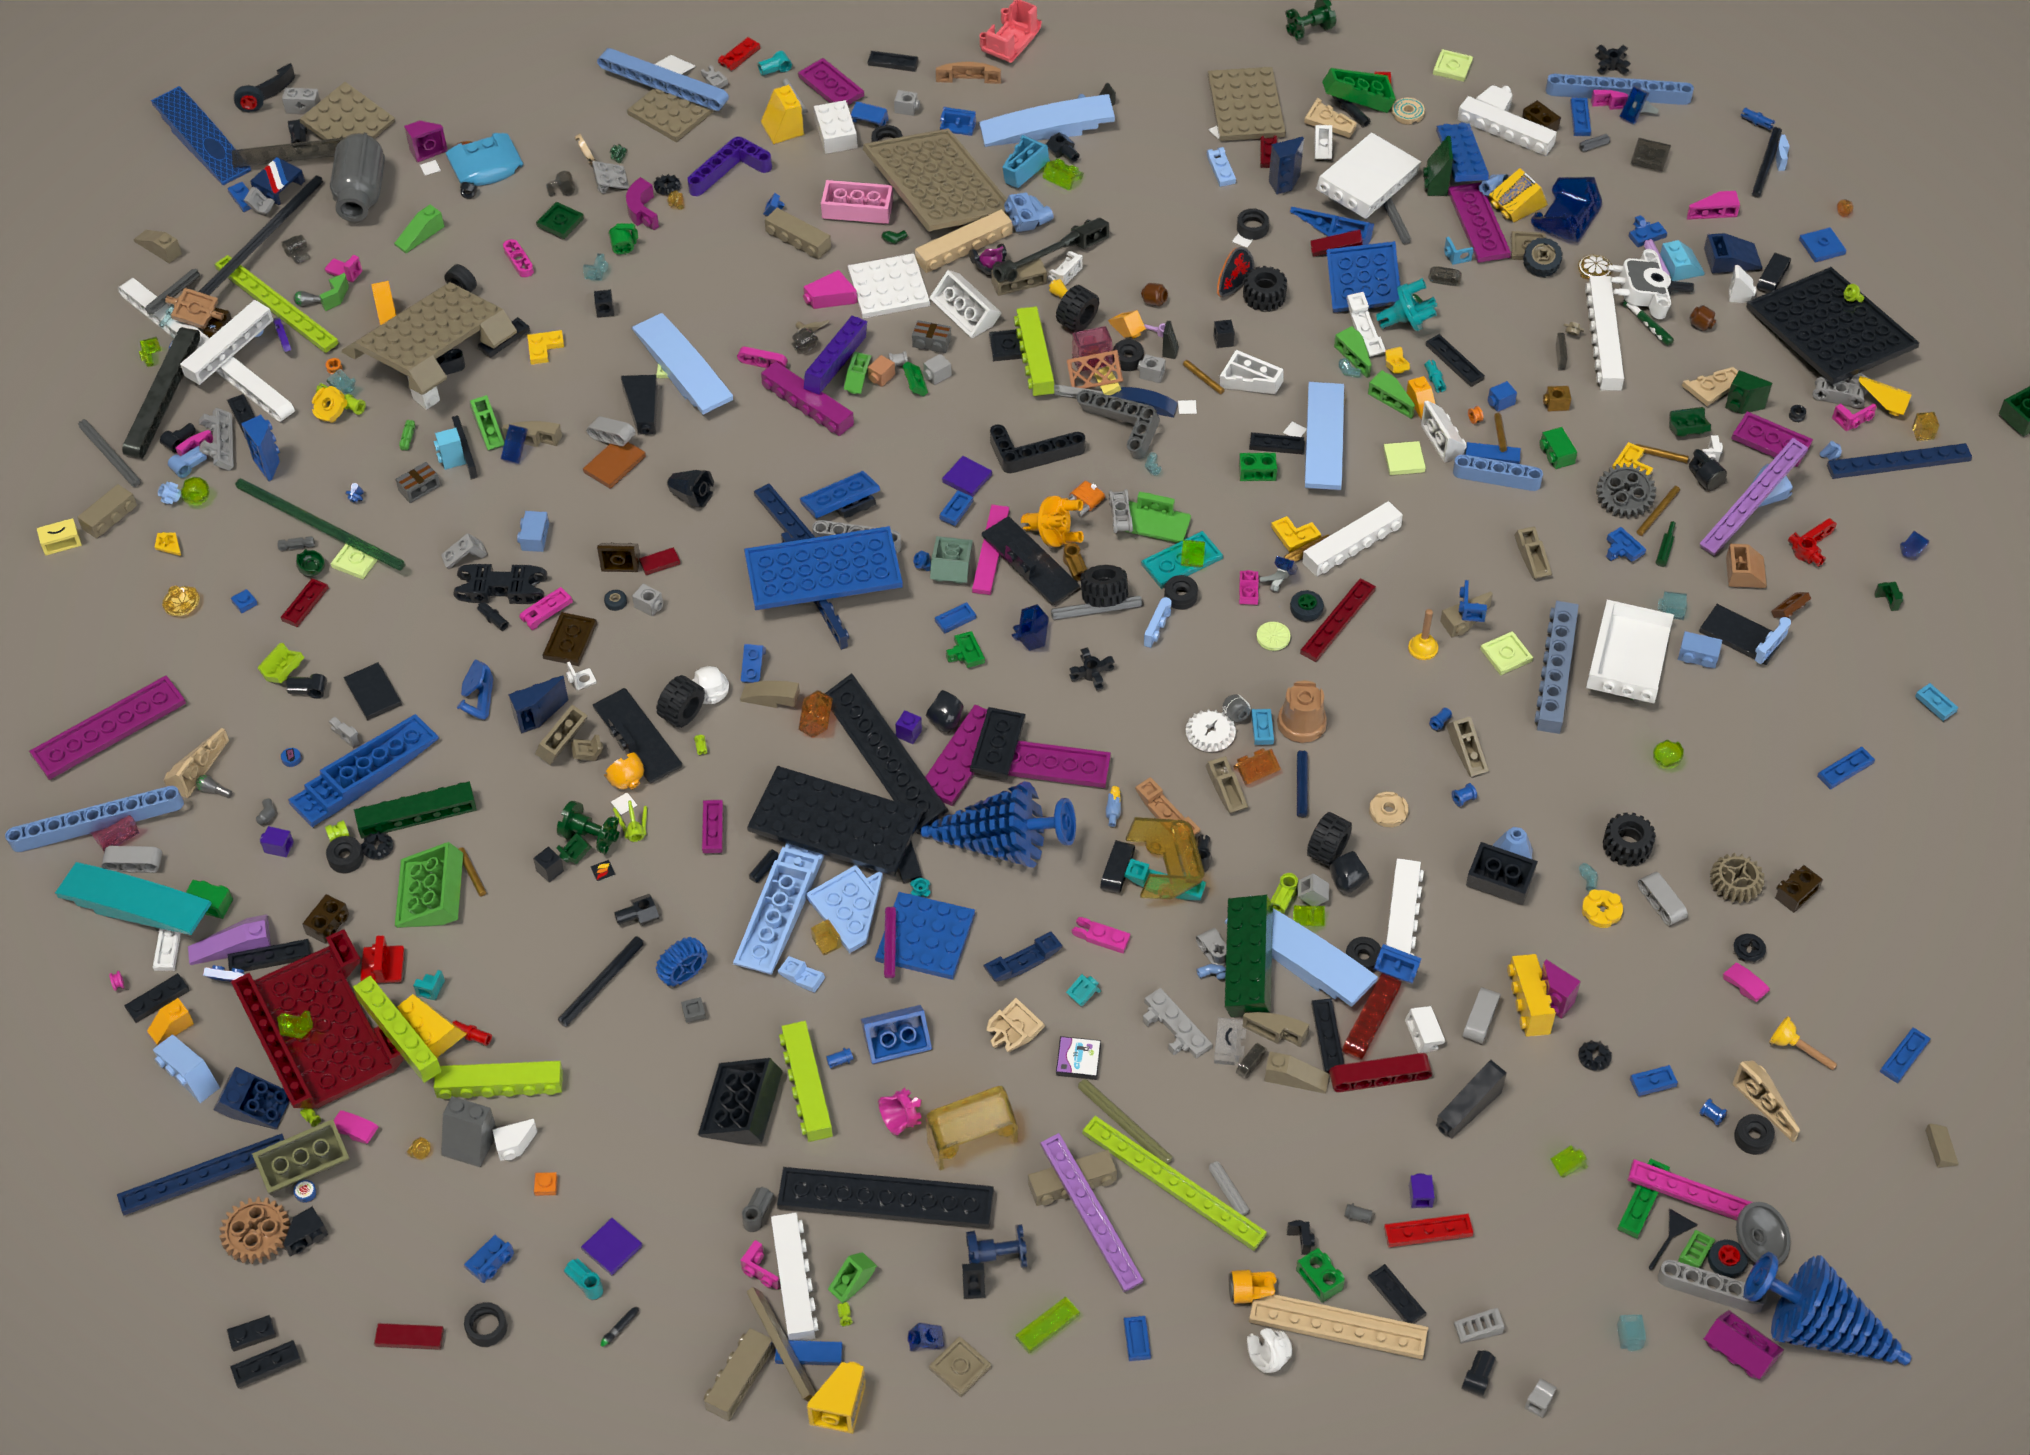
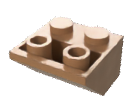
M1730 544L1726 555L1728 585L1731 587L1766 588L1764 557L1749 544Z

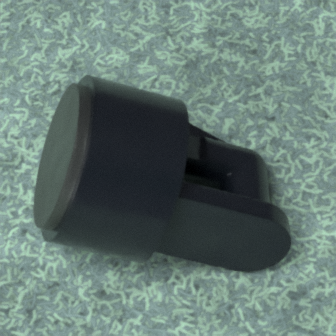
M1695 449L1693 452L1694 457L1689 463V468L1692 470L1696 480L1706 490H1714L1724 482L1727 471L1705 452Z

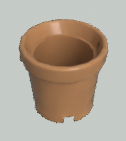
M1306 680L1297 681L1293 687L1287 689L1285 702L1277 718L1279 731L1284 737L1294 742L1306 743L1320 738L1325 732L1327 717L1324 710V693L1321 687L1320 690L1316 687V683Z

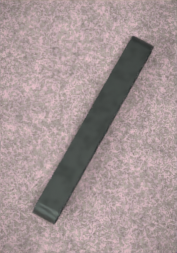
M179 328L124 441L122 448L124 455L136 458H143L184 375L180 364L194 353L200 341L199 330Z

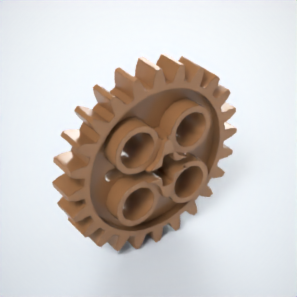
M257 1197L256 1202L248 1198V1204L240 1201L241 1207L232 1206L234 1212L226 1213L228 1219H223L224 1227L219 1228L222 1234L219 1238L229 1256L232 1255L235 1261L240 1258L242 1263L249 1259L251 1264L257 1258L262 1263L264 1256L270 1260V1253L272 1252L278 1255L277 1248H284L282 1241H285L290 1228L289 1225H291L289 1216L284 1211L283 1206H278L275 1200L270 1203L267 1197L263 1202L260 1197ZM274 1228L272 1231L267 1232L268 1229ZM257 1242L255 1245L249 1246L251 1243Z

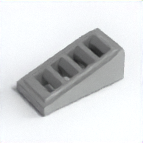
M1498 1308L1454 1322L1460 1343L1503 1334L1504 1324ZM1481 1322H1485V1325H1486V1328H1485V1329H1483V1326H1482V1323H1481ZM1472 1324H1476L1477 1332L1474 1331ZM1467 1325L1470 1334L1466 1335L1463 1326Z

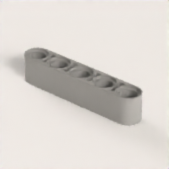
M818 520L812 525L815 537L875 528ZM891 530L897 554L901 550V537L898 531Z
M1674 1260L1664 1261L1658 1273V1281L1665 1287L1751 1314L1761 1312L1767 1299V1294L1765 1293L1758 1300L1759 1302L1749 1301L1743 1295L1745 1282ZM1665 1272H1671L1673 1275H1668ZM1686 1278H1691L1695 1282H1690ZM1708 1285H1713L1716 1289H1712ZM1730 1291L1735 1292L1737 1296L1732 1295Z

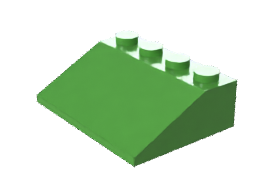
M450 842L401 859L395 927L439 926L458 920L463 852Z

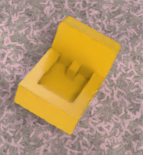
M1401 347L1385 350L1386 367L1396 374L1410 370V363L1403 357Z

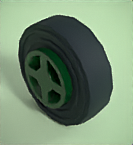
M1309 590L1296 593L1290 603L1291 613L1295 618L1302 621L1318 619L1324 608L1321 596Z

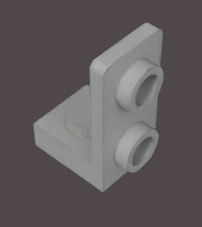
M467 533L446 550L441 557L445 566L450 569L468 553L480 558L486 556L487 553L482 541Z

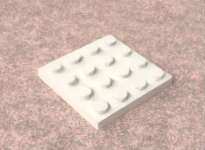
M914 253L848 265L852 285L857 290V300L862 318L930 306V300Z

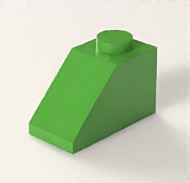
M863 1252L848 1256L828 1290L840 1302L845 1303L868 1282L877 1265Z

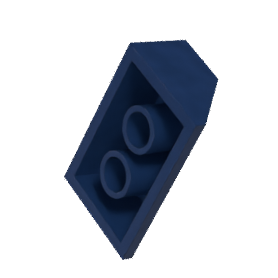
M1303 136L1272 144L1269 183L1276 195L1292 191L1301 175Z

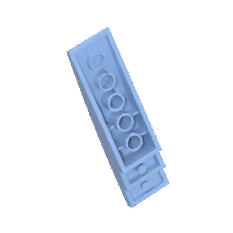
M1109 94L1056 102L981 121L980 128L984 146L988 147L1020 143L1022 135L1036 141L1050 139L1051 136L1057 133H1063L1067 137L1082 135V130L1098 129L1099 123L1115 122V116Z
M663 313L632 327V330L663 371L666 372L684 399H688L693 407L696 406L702 414L708 413L733 400V395L717 374Z
M1309 382L1305 488L1341 490L1344 384Z
M786 843L785 848L782 847L778 859L773 863L733 961L734 965L772 975L807 899L806 893L811 890L825 856L824 854Z
M1273 908L1272 958L1316 991L1323 990L1334 999L1339 997L1352 1007L1377 981L1378 976L1357 961Z

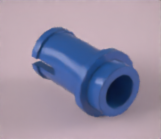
M1444 707L1436 716L1431 717L1429 722L1431 728L1434 730L1442 729L1444 723L1452 717L1451 710Z
M843 1048V1051L826 1056L830 1069L846 1062L849 1064L851 1060H854L850 1048Z

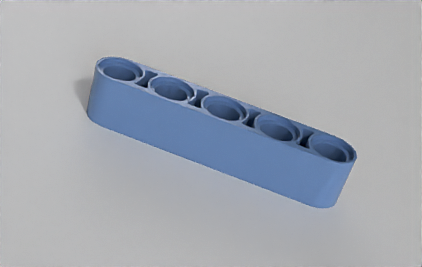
M1458 455L1455 458L1453 467L1454 476L1460 479L1529 491L1540 489L1543 477L1542 470L1537 467L1469 455Z

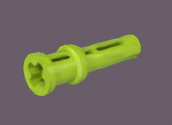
M320 383L316 388V392L323 387L328 388V386ZM344 394L347 400V406L344 409H350L355 414L360 415L365 409V401L355 399L351 394Z

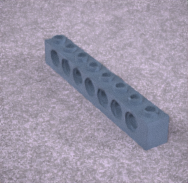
M1556 601L1555 608H1551L1549 619H1553V621L1549 622L1547 633L1551 635L1547 637L1545 648L1549 649L1548 652L1545 651L1543 662L1546 663V666L1542 667L1541 677H1544V681H1540L1539 692H1542V696H1538L1537 707H1540V711H1536L1534 722L1538 723L1537 730L1556 734H1560L1579 604Z

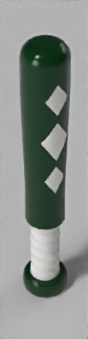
M1626 300L1623 301V306L1630 308L1637 315V318L1664 345L1670 346L1673 343V337L1636 305H1632Z

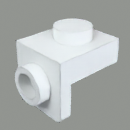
M1711 435L1708 449H1703L1702 451L1717 462L1723 451V445L1719 442L1718 435Z

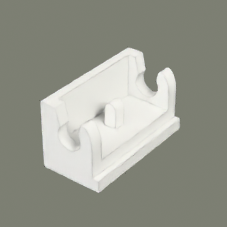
M1069 251L1067 255L1072 258L1066 257L1065 261L1056 270H1050L1049 273L1051 275L1048 276V281L1052 282L1055 279H1061L1064 285H1066L1082 269L1083 256Z
M1432 1007L1410 1009L1405 1022L1417 1052L1425 1053L1438 1050L1437 1045L1443 1044L1445 1039Z

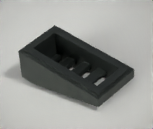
M1167 321L1163 332L1162 356L1164 358L1176 359L1179 346L1171 321Z

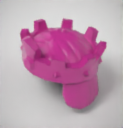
M905 1087L899 1092L896 1091L892 1096L881 1097L878 1101L879 1110L885 1125L896 1136L905 1128L921 1124V1121H917V1119H921V1114L916 1112V1107H921L922 1100L917 1097L912 1100L909 1097L911 1092L906 1090Z

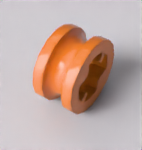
M331 358L325 363L329 374H339L343 369L338 358Z
M1479 406L1474 407V409H1468V417L1471 423L1476 424L1477 421H1483V412Z

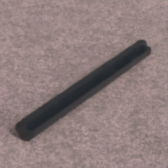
M1773 128L1752 190L1753 197L1756 196L1758 198L1761 196L1781 136V128Z
M635 936L559 1016L558 1021L564 1027L568 1026L644 945L640 937Z

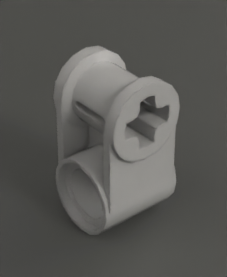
M1212 928L1196 936V942L1200 950L1206 955L1210 963L1226 966V944L1219 932Z

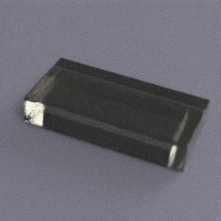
M1558 333L1555 344L1558 370L1564 371L1568 359L1564 333Z

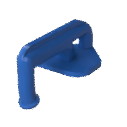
M475 659L462 683L461 695L467 697L475 689H479L477 708L467 704L465 700H462L457 706V709H461L482 720L486 719L489 715L493 686L491 670L485 663Z

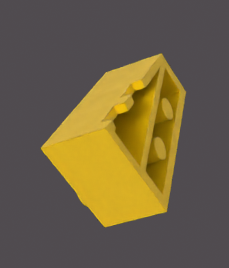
M414 994L397 1006L400 1013L436 1058L467 1035V1033L444 1017L434 1007Z

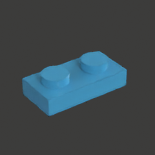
M1931 683L1920 689L1915 695L1919 701L1942 721L1958 710V707Z
M1252 709L1254 745L1274 744L1271 709Z

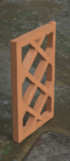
M1118 350L1067 360L1071 387H1076L1075 380L1077 377L1085 381V384L1078 386V388L1085 389L1123 382ZM1114 354L1115 361L1112 365L1104 360L1106 356ZM1097 358L1100 361L1093 368L1087 363L1089 359ZM1072 362H1081L1082 365L1078 371H1075L1072 368ZM1102 362L1110 367L1105 376L1097 371ZM1084 366L1092 370L1088 379L1080 374ZM1112 370L1117 372L1118 379H1108ZM1095 373L1103 378L1099 383L1093 384L1090 382Z

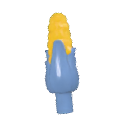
M1112 786L1108 794L1106 817L1109 819L1108 825L1110 827L1116 826V821L1121 815L1120 788L1117 786Z

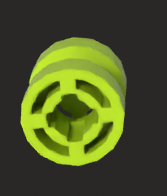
M344 820L337 822V825L325 826L330 842L341 836H349Z

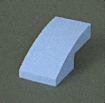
M1781 135L1776 152L1778 171H1784L1788 161L1787 154L1790 145L1785 135Z
M788 956L778 970V973L784 978L814 993L825 979L824 973L806 966L804 961Z

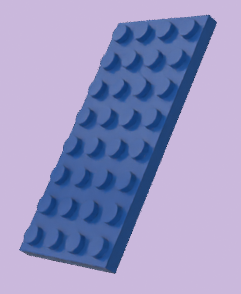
M890 526L744 549L755 610L903 587Z

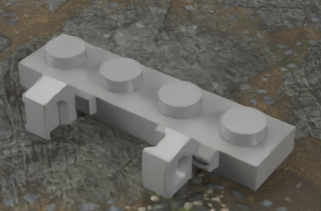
M215 408L213 416L203 414L199 419V425H203L206 429L210 428L213 431V442L208 443L204 440L199 446V452L210 455L214 460V465L230 471L233 468L232 413Z
M1161 988L1144 999V1003L1149 1008L1148 1012L1143 1015V1023L1149 1027L1151 1022L1159 1020L1175 1035L1176 1041L1168 1045V1050L1173 1056L1181 1050H1188L1197 1059L1212 1048V1043Z

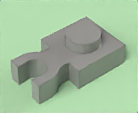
M711 65L708 66V72L704 69L701 70V75L706 79L707 84L717 88L728 85V79L720 71L715 72Z
M336 717L329 721L332 725L331 730L338 733L341 739L351 747L355 748L359 744L358 732L355 728L341 723Z

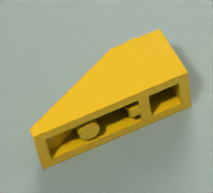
M1863 376L1859 377L1858 381L1889 410L1890 414L1895 416L1904 415L1912 393Z

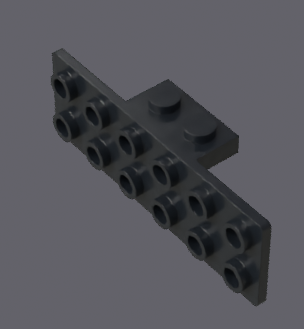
M1007 516L982 532L981 536L1050 604H1056L1080 588V584L1011 517Z
M626 688L593 704L594 710L608 727L611 736L617 739L620 748L623 751L625 750L627 754L636 753L639 756L644 767L643 776L650 784L683 766L682 762Z

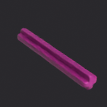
M895 907L885 908L884 977L888 979L895 977Z

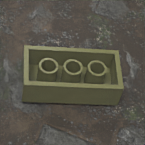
M333 1119L252 1153L269 1195L350 1160Z

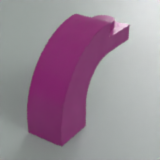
M641 177L631 184L626 193L628 215L635 225L639 226L643 223L645 226L655 230L659 227L658 216L644 206L645 203L654 197L653 186Z

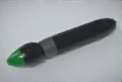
M639 1307L630 1309L610 1332L603 1336L600 1344L601 1347L614 1340V1337L637 1315Z

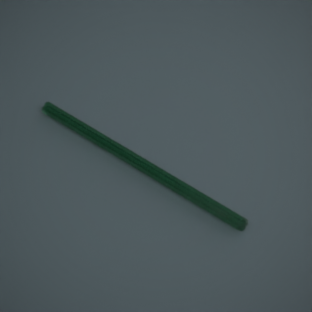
M242 478L235 482L238 489L399 571L403 570L406 565L404 560Z

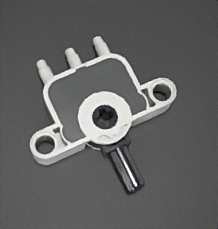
M1651 249L1644 250L1640 259L1625 260L1623 266L1609 265L1607 267L1608 271L1620 272L1619 277H1611L1610 279L1613 283L1621 284V288L1614 289L1613 293L1624 296L1625 300L1632 305L1649 307L1651 315L1656 319L1665 318L1671 305L1669 295L1672 291H1694L1693 283L1672 281L1671 276L1662 270L1657 252Z

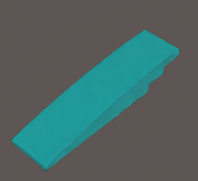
M78 862L74 864L55 892L58 898L71 900L77 906L93 909L98 915L192 935L212 904L209 900L158 883Z

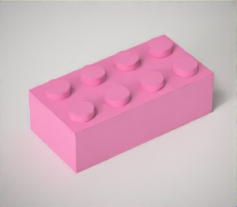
M826 180L821 201L822 218L889 224L893 205L892 185Z

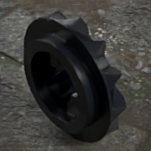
M669 173L666 176L662 174L661 177H656V181H654L655 191L662 195L673 194L680 188L679 178H676L675 175L670 176Z
M378 831L375 834L370 833L367 838H364L361 846L366 857L382 859L391 853L394 844L392 837L388 836L386 832L380 833ZM377 841H379L380 844L378 845L377 850H376L375 847H374V845L376 844Z
M1742 934L1735 939L1733 944L1734 953L1738 955V959L1742 958L1745 962L1752 961L1755 963L1757 960H1762L1766 953L1764 941L1754 934ZM1751 944L1752 950L1750 953H1747V947Z
M1593 1040L1587 1043L1584 1042L1579 1048L1578 1058L1581 1064L1590 1070H1603L1611 1062L1612 1052L1608 1049V1045L1605 1046L1601 1043V1040L1599 1042H1594ZM1598 1050V1055H1599V1056H1597L1594 1060H1592V1059H1593V1057H1592L1593 1054H1592V1053H1594V1051Z

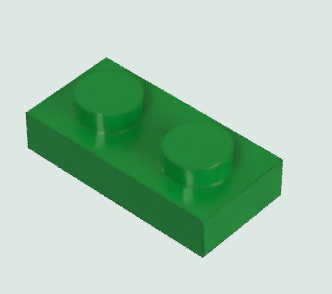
M907 361L903 368L909 383V389L913 393L924 397L928 390L920 367Z

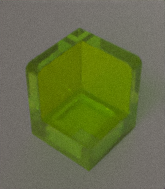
M1183 540L1181 566L1203 567L1205 542Z
M1294 905L1293 920L1302 926H1325V906Z

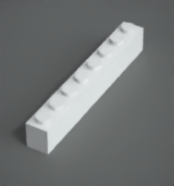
M1590 276L1589 283L1585 285V293L1588 294L1587 306H1590L1588 318L1592 320L1590 322V331H1593L1591 342L1595 345L1593 357H1596L1595 370H1598L1596 382L1599 383L1600 390L1621 391L1624 374L1612 282L1610 281L1611 276Z

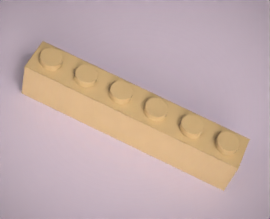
M1001 209L916 248V261L928 273L969 254V251L972 249L979 250L1011 235L1012 221Z

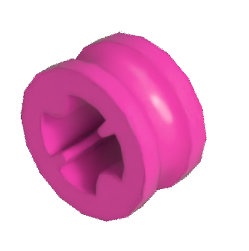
M117 971L116 974L109 973L114 991L118 987L125 988L120 971Z

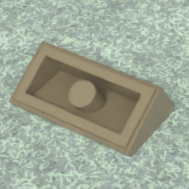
M1928 1124L1925 1131L1937 1168L1958 1166L1959 1163L1947 1127Z

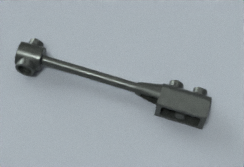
M1096 218L1092 221L1087 219L1081 226L1074 225L1068 235L1051 246L1014 263L1011 260H1006L1002 263L999 261L995 262L992 269L993 275L999 282L1004 280L1013 282L1017 278L1018 268L1060 248L1077 245L1082 249H1086L1109 238V222L1102 218Z

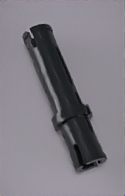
M1332 96L1340 104V107L1346 110L1362 127H1367L1370 124L1371 119L1355 106L1353 102Z

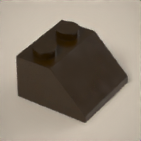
M611 542L597 545L601 572H638L640 558L638 544Z

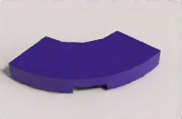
M273 318L283 351H290L291 347L280 318Z

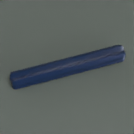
M1299 750L1297 752V816L1306 817L1308 813V753L1305 750Z

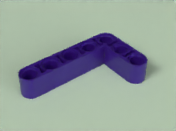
M737 136L732 138L689 175L687 181L690 195H702L740 161L762 173L771 171L772 160L770 152L743 137Z

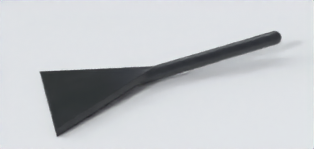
M1669 1208V1236L1648 1268L1650 1270L1653 1269L1672 1238L1698 1226V1224Z

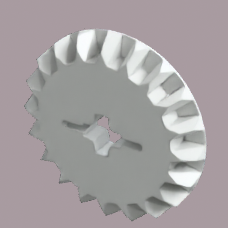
M1208 709L1206 712L1194 713L1193 717L1189 718L1186 724L1188 741L1197 749L1206 752H1216L1227 748L1233 742L1236 734L1234 721L1225 716L1224 712L1219 713L1217 710L1210 711ZM1214 727V731H1210L1207 734V730Z

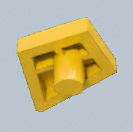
M157 533L155 550L180 556L181 552L176 533Z

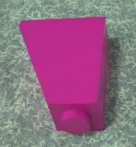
M839 270L804 286L803 299L813 309L858 303L857 290Z

